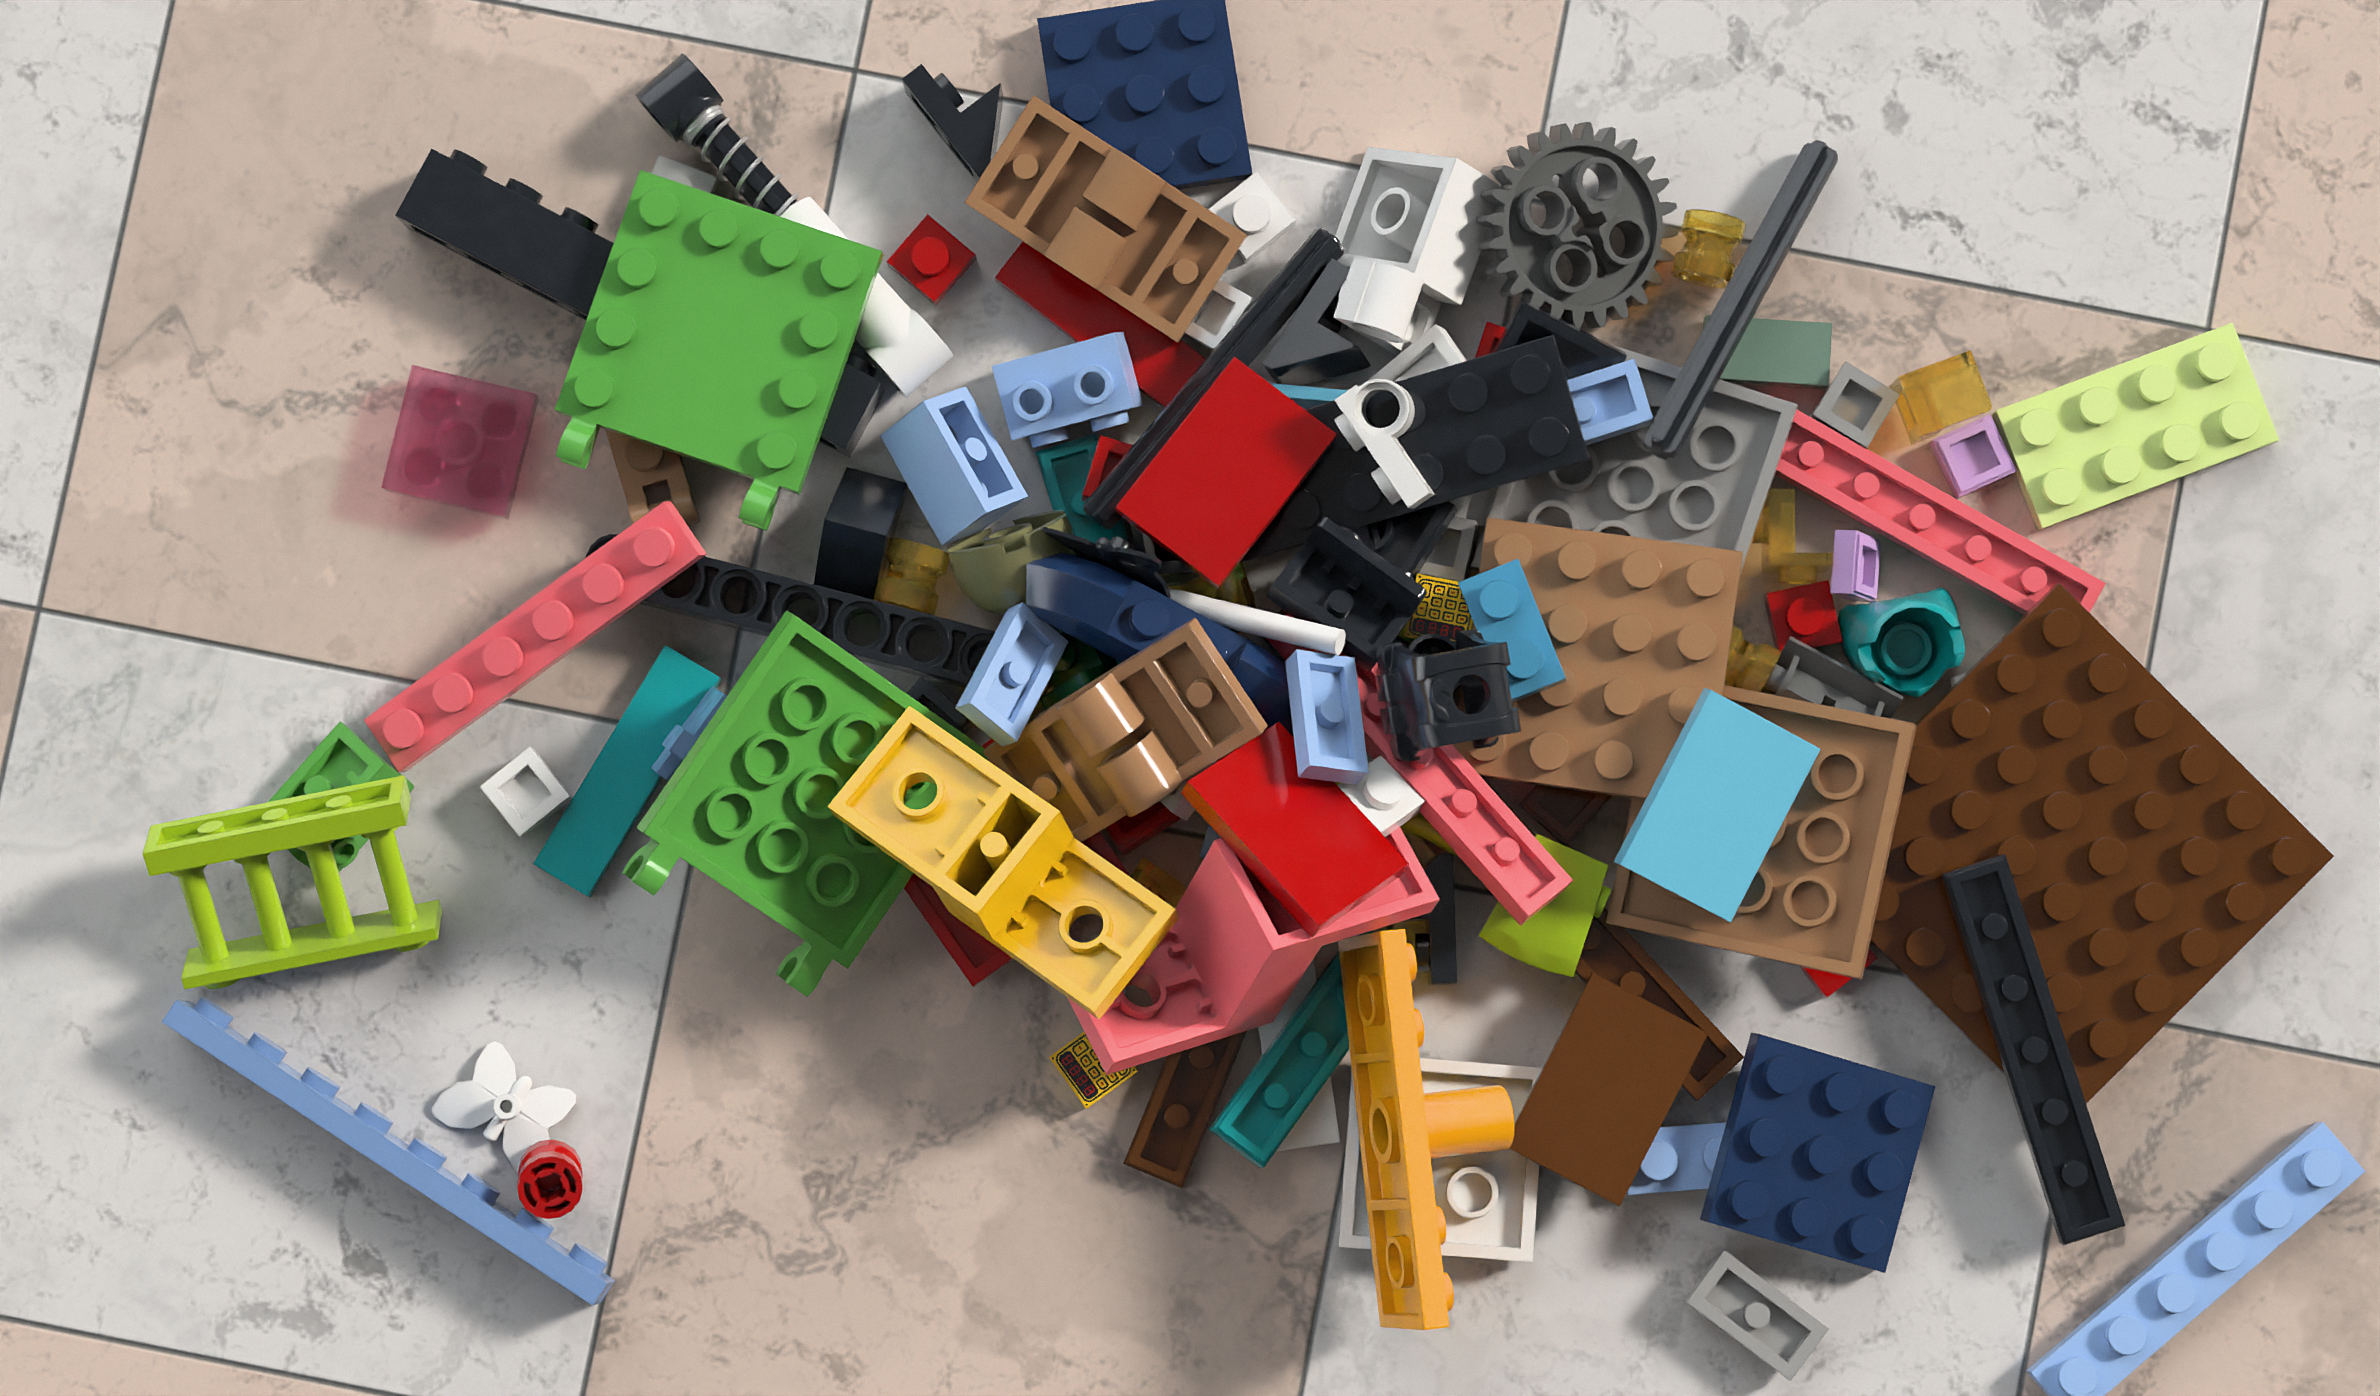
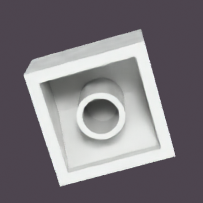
M1368 147L1335 235L1344 248V253L1338 262L1350 268L1353 258L1357 257L1402 268L1422 278L1424 282L1421 291L1436 301L1461 305L1481 250H1478L1477 244L1486 239L1489 231L1488 227L1476 223V217L1493 214L1494 206L1486 202L1480 194L1481 191L1500 189L1501 185L1458 158Z

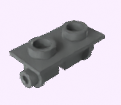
M1791 636L1761 686L1774 692L1773 695L1890 719L1903 700V696L1872 681L1868 677Z

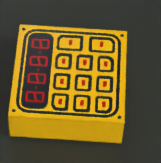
M1417 574L1415 582L1426 589L1427 595L1408 621L1404 637L1416 639L1421 635L1434 633L1446 636L1456 643L1455 632L1471 630L1473 619L1458 581Z
M1082 1032L1049 1057L1086 1109L1139 1072L1133 1066L1106 1075L1085 1032Z

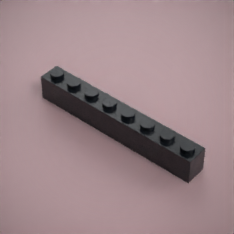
M431 149L395 216L408 229L586 321L614 244L595 233L599 225L592 219L569 207H565L561 215L540 205L543 198L542 194L513 178H509L505 186L484 176L488 167L462 151L454 149L451 156L447 157ZM849 353L819 439L820 443L849 458L885 393L881 381L874 378L878 369Z

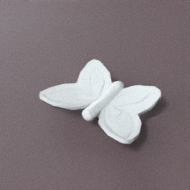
M494 1041L486 1045L476 1061L473 1080L457 1082L442 1092L431 1109L435 1118L447 1126L455 1128L474 1129L492 1119L483 1131V1135L487 1140L496 1141L504 1128L503 1151L514 1170L518 1172L520 1159L525 1151L539 1141L550 1140L547 1129L559 1123L567 1116L576 1104V1095L569 1089L549 1085L530 1090L532 1085L530 1077L524 1076L517 1080L515 1063L504 1046Z

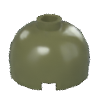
M1065 511L1043 512L1012 520L1015 524L1014 526L992 533L991 528H988L948 547L947 551L951 560L950 565L962 593L976 607L994 614L1006 613L1008 608L1022 602L1026 605L1027 563L1060 552L1076 555L1075 552L1066 548L1062 543L1041 531L1042 527H1047L1075 535Z

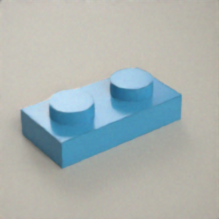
M1519 559L1458 582L1476 630L1482 634L1483 640L1488 642L1507 641L1511 665L1506 667L1512 703L1567 681Z

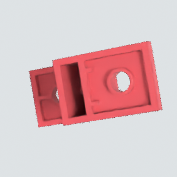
M1399 827L1385 838L1409 863L1402 876L1312 938L1222 838L1215 839L1175 908L1180 918L1126 985H1134L1146 990L1153 1000V1005L1148 1007L1137 1006L1127 999L1122 990L1098 1020L1068 998L1106 1075L1273 1023L1321 946L1432 912L1440 899L1401 828Z

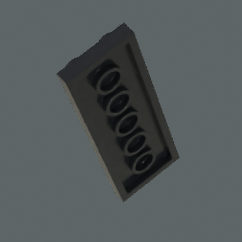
M1551 335L1394 382L1402 386L1410 394L1415 408L1412 424L1397 440L1435 494L1414 509L1408 508L1402 499L1392 505L1383 494L1371 475V472L1380 466L1366 446L1355 451L1335 423L1334 419L1343 414L1335 400L1305 409L1337 434V438L1239 564L1304 545L1322 517L1329 518L1339 526L1355 530L1589 461L1590 456L1555 336ZM1389 391L1374 394L1366 405L1367 419L1375 428L1390 426L1396 421L1400 412L1397 397Z

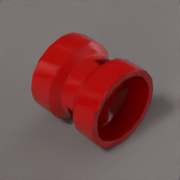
M550 1139L539 1141L525 1151L518 1167L517 1189L519 1200L527 1211L536 1217L553 1219L560 1218L575 1208L580 1201L583 1190L582 1164L575 1149L565 1142ZM559 1187V1188H558L557 1190H555V1191H549V1190H551V1189H555V1188Z

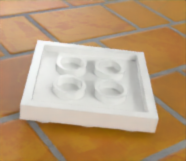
M1420 1058L1423 1093L1501 1085L1509 1095L1513 1108L1514 1122L1542 1070L1540 1067ZM1351 1067L1338 1247L1372 1250ZM1510 1149L1432 1158L1431 1165L1436 1206H1439L1443 1211L1447 1230L1445 1243L1440 1245L1441 1255L1533 1262L1539 1164Z

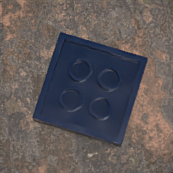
M1154 0L1037 18L1049 100L1052 108L1137 161L1178 190L1246 180L1253 174L1225 0Z
M1751 1033L1700 1220L1885 1273L1936 1086L1769 1036Z

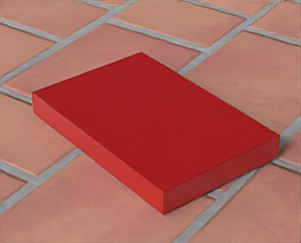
M1234 356L1117 504L1115 510L1203 579L1219 589L1333 444L1337 434Z
M1280 722L1187 781L1181 792L1187 801L1311 938L1402 876L1409 865L1405 858L1335 782L1298 777L1294 737Z

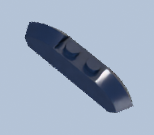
M1061 552L1027 563L1026 606L1036 617L1120 662H1124L1196 617L1268 725L1264 731L1280 722L1294 736L1285 662L1269 651L1144 584L1099 563Z

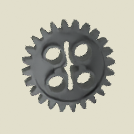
M1591 122L1575 124L1572 133L1566 123L1550 126L1549 138L1543 131L1530 133L1527 135L1529 150L1521 145L1510 147L1506 152L1514 168L1505 165L1493 167L1490 172L1501 184L1500 189L1481 191L1480 194L1486 202L1494 206L1493 214L1476 217V223L1492 228L1493 236L1477 244L1478 250L1495 251L1498 258L1485 270L1487 275L1505 273L1508 277L1499 294L1502 297L1522 293L1521 299L1538 308L1541 306L1540 309L1561 318L1579 329L1584 320L1588 328L1605 327L1606 314L1612 320L1628 318L1626 302L1632 306L1646 305L1649 301L1641 285H1662L1664 280L1653 267L1655 263L1672 262L1675 257L1661 247L1662 239L1677 236L1679 233L1678 229L1664 225L1662 216L1677 209L1676 203L1659 202L1657 195L1670 183L1668 178L1650 180L1647 175L1656 161L1654 156L1634 160L1633 156L1636 151L1637 140L1634 138L1623 140L1615 146L1616 128L1607 127L1599 129L1594 136ZM1588 168L1595 173L1599 182L1598 193L1594 199L1586 194L1582 184L1583 175ZM1554 175L1559 177L1558 188L1554 186L1552 181ZM1534 196L1540 198L1546 208V219L1541 227L1534 224L1529 213L1530 203ZM1580 216L1583 222V226L1576 231V237L1573 233L1572 226L1576 225L1579 222ZM1614 226L1620 228L1625 238V248L1620 256L1613 252L1609 243L1610 232ZM1562 253L1569 258L1573 267L1572 277L1567 285L1562 283L1556 271L1557 260ZM1597 264L1601 266L1603 272L1600 278L1596 276Z

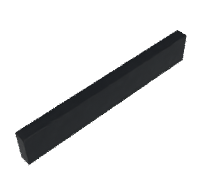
M1999 854L1940 873L2059 1243L2067 1245L2126 1226L2006 855Z

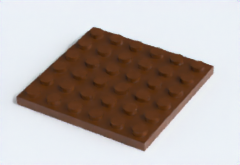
M2058 583L1915 723L1917 727L1870 942L2005 1076L1940 873L1999 854H2005L2087 1104L2334 855L2119 641Z

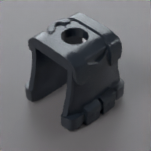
M1464 630L1455 632L1456 650L1429 655L1417 654L1403 646L1401 642L1385 644L1378 648L1376 657L1378 668H1380L1381 675L1375 676L1378 701L1386 702V708L1380 709L1384 732L1391 735L1390 743L1395 759L1398 761L1420 760V757L1430 748L1472 741L1474 748H1487L1496 745L1501 735L1521 732L1518 708H1513L1506 666L1511 665L1507 641L1488 642L1483 640L1482 634L1478 630ZM1459 679H1461L1466 713L1460 711L1453 700V689Z

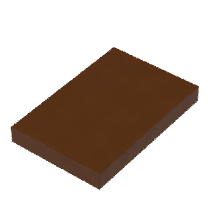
M1591 973L1514 1122V1138L1509 1149L1620 1206L1708 1032L1597 974Z

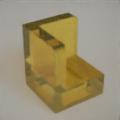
M1971 350L1901 375L1889 386L1890 389L1900 394L1895 403L1911 445L1935 437L1947 427L1986 414L1992 408L1990 398Z

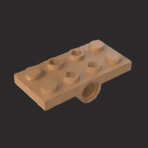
M1034 95L964 202L1178 343L1248 237L1247 234L1191 199L1137 161L1107 144Z
M1195 617L1030 719L1017 742L1002 747L995 741L983 753L993 765L1058 809L1074 838L1079 842H1083L1124 816L1132 817L1151 807L1176 789L1185 779L1262 734L1268 725Z

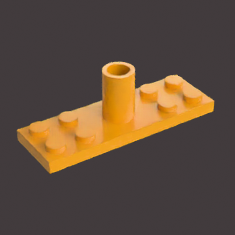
M1405 929L1353 936L1338 941L1380 1327L1414 1330L1449 1327L1448 1311L1452 1310L1454 1304V1291L1449 1275L1443 1272L1440 1245L1445 1243L1447 1230L1443 1211L1439 1206H1436L1431 1159L1508 1150L1514 1138L1513 1108L1507 1091L1501 1085L1423 1093L1418 1048L1424 1042V1024L1421 1013L1417 1008H1414L1411 982L1415 980L1417 974V960L1414 948L1406 941Z

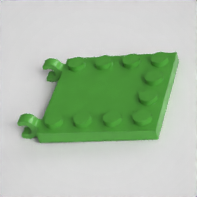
M640 170L554 409L558 414L571 418L559 442L556 457L561 458L560 461L586 470L599 430L602 428L753 479L738 518L742 520L743 524L767 531L781 489L797 495L801 493L884 257L883 252Z
M786 610L637 826L641 832L652 839L631 857L622 873L630 878L633 883L654 896L666 881L679 858H682L805 940L785 957L776 975L808 997L817 987L823 973L832 960H835L847 969L850 967L913 875V872L836 818L827 806L909 706L988 760L983 753L985 749ZM919 782L913 785L905 795V806L915 810L929 806L936 798L937 785L931 782Z

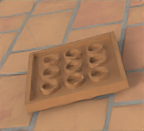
M1487 517L1478 574L1519 559L1567 681L1512 703L1513 708H1518L1521 732L1501 735L1496 745L1487 748H1474L1472 741L1456 743L1453 746L1481 777L1646 800L1703 689H1710L1723 696L1743 551ZM1474 622L1471 630H1476ZM1461 688L1458 709L1463 713H1466L1463 691Z
M1724 685L1723 697L1815 745L1821 750L1731 922L1716 916L1618 864L1606 924L1862 980L1917 726L1915 723ZM1633 798L1624 841L1645 800Z

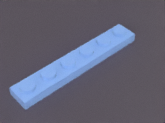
M2315 1122L2026 1370L2027 1373L2047 1396H2105L2366 1171L2324 1122Z

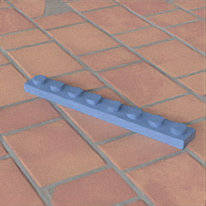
M201 997L197 1004L191 1001L180 1000L174 1002L162 1023L592 1306L602 1303L616 1281L603 1273L608 1265L603 1258L578 1243L574 1244L571 1251L549 1237L554 1230L551 1224L541 1217H536L525 1208H521L517 1215L495 1202L501 1194L495 1187L469 1172L463 1180L442 1167L447 1157L439 1150L414 1137L409 1145L389 1132V1129L394 1122L387 1116L363 1102L355 1110L335 1096L340 1086L310 1067H307L302 1075L285 1064L282 1060L287 1052L282 1047L257 1032H254L251 1038L247 1039L229 1027L234 1017L210 1000Z

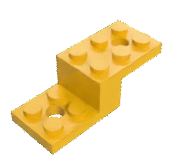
M911 706L905 710L827 806L836 818L930 884L952 915L1098 1020L1180 918L1175 908L1075 839L1058 809ZM919 782H931L937 785L936 798L929 806L918 810L905 806V795L913 785ZM1085 914L1100 916L1103 919V929L1095 940L1079 943L1070 938V928L1077 918Z

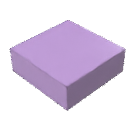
M1990 414L1929 442L1955 499L1966 496L2017 472Z
M1835 530L1831 594L1852 602H1873L1877 599L1881 549L1879 539L1857 530Z

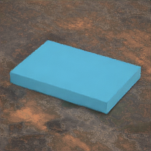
M1704 688L1614 862L1716 916L1731 922L1821 749L1722 695Z

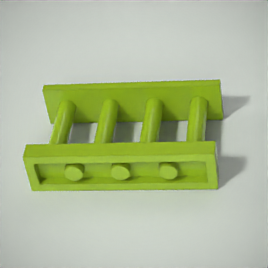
M405 775L150 825L142 853L149 876L170 873L172 876L178 877L199 947L188 949L181 976L184 990L205 986L208 989H221L235 984L241 978L392 948L400 952L413 951L425 946L429 941L438 940L442 916L440 900L414 903L394 832L398 827L407 825L411 796ZM361 835L370 840L389 909L352 917L331 843L336 839ZM297 847L299 850L306 852L326 922L288 929L267 856L271 852ZM234 860V862L242 864L262 935L225 942L203 869L210 864Z

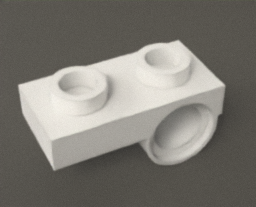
M1354 257L1346 281L1340 289L1339 302L1334 318L1398 356L1434 326L1441 303L1421 291L1424 281L1416 274L1393 265Z
M1373 379L1361 386L1355 385L1335 399V402L1343 412V414L1334 419L1335 423L1355 451L1364 446L1370 451L1380 466L1371 472V475L1392 505L1402 499L1408 508L1414 509L1435 495L1397 440L1399 436L1408 430L1415 413L1413 400L1402 386L1387 379ZM1378 392H1392L1399 401V415L1390 426L1375 428L1366 416L1367 402Z

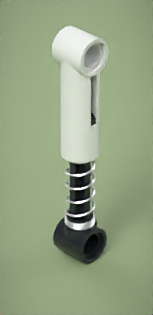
M682 53L635 94L647 112L676 143L679 140H685L688 146L699 147L702 151V161L712 162L717 167L718 179L729 181L735 187L736 199L746 200L753 208L848 239L811 197L797 201L799 193L792 195L779 181L782 178V174L775 176L762 162L765 159V155L758 157L746 144L748 137L745 136L741 139L729 125L731 118H727L724 115L725 111L721 110L723 98L686 55ZM878 273L855 340L862 346L867 356L889 382L907 398L954 355L928 323L915 310H911Z

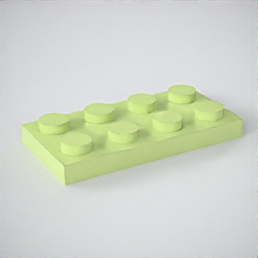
M2233 323L2003 407L1992 413L1999 434L2017 470L2015 475L2037 531L2279 441Z

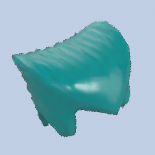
M1942 587L1926 591L1925 593L1873 601L1868 604H1847L1839 611L1838 623L1843 641L1841 644L1851 666L1860 674L1898 694L1919 698L1938 683L1948 668L1959 667L1965 656V642L1957 616V607L1949 591Z

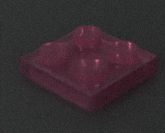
M412 365L381 488L385 491L509 520L539 397L535 393Z

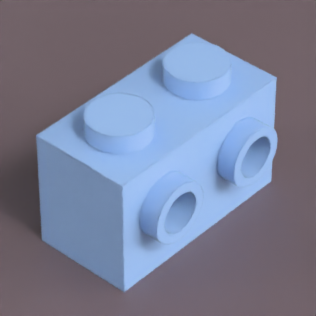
M1124 332L1110 333L992 366L1011 440L1029 436L1032 448L1069 439L1066 426L1090 420L1093 432L1128 423L1130 421L1127 410L1143 406Z
M966 386L923 401L880 435L941 546L984 530L1028 497Z

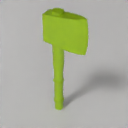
M1420 812L1400 826L1401 829L1422 837L1450 854L1459 857ZM1536 834L1535 838L1572 878V883L1564 892L1521 926L1498 901L1478 936L1498 950L1523 963L1548 972L1574 977L1593 916L1600 917L1611 892V888L1603 885L1608 864Z

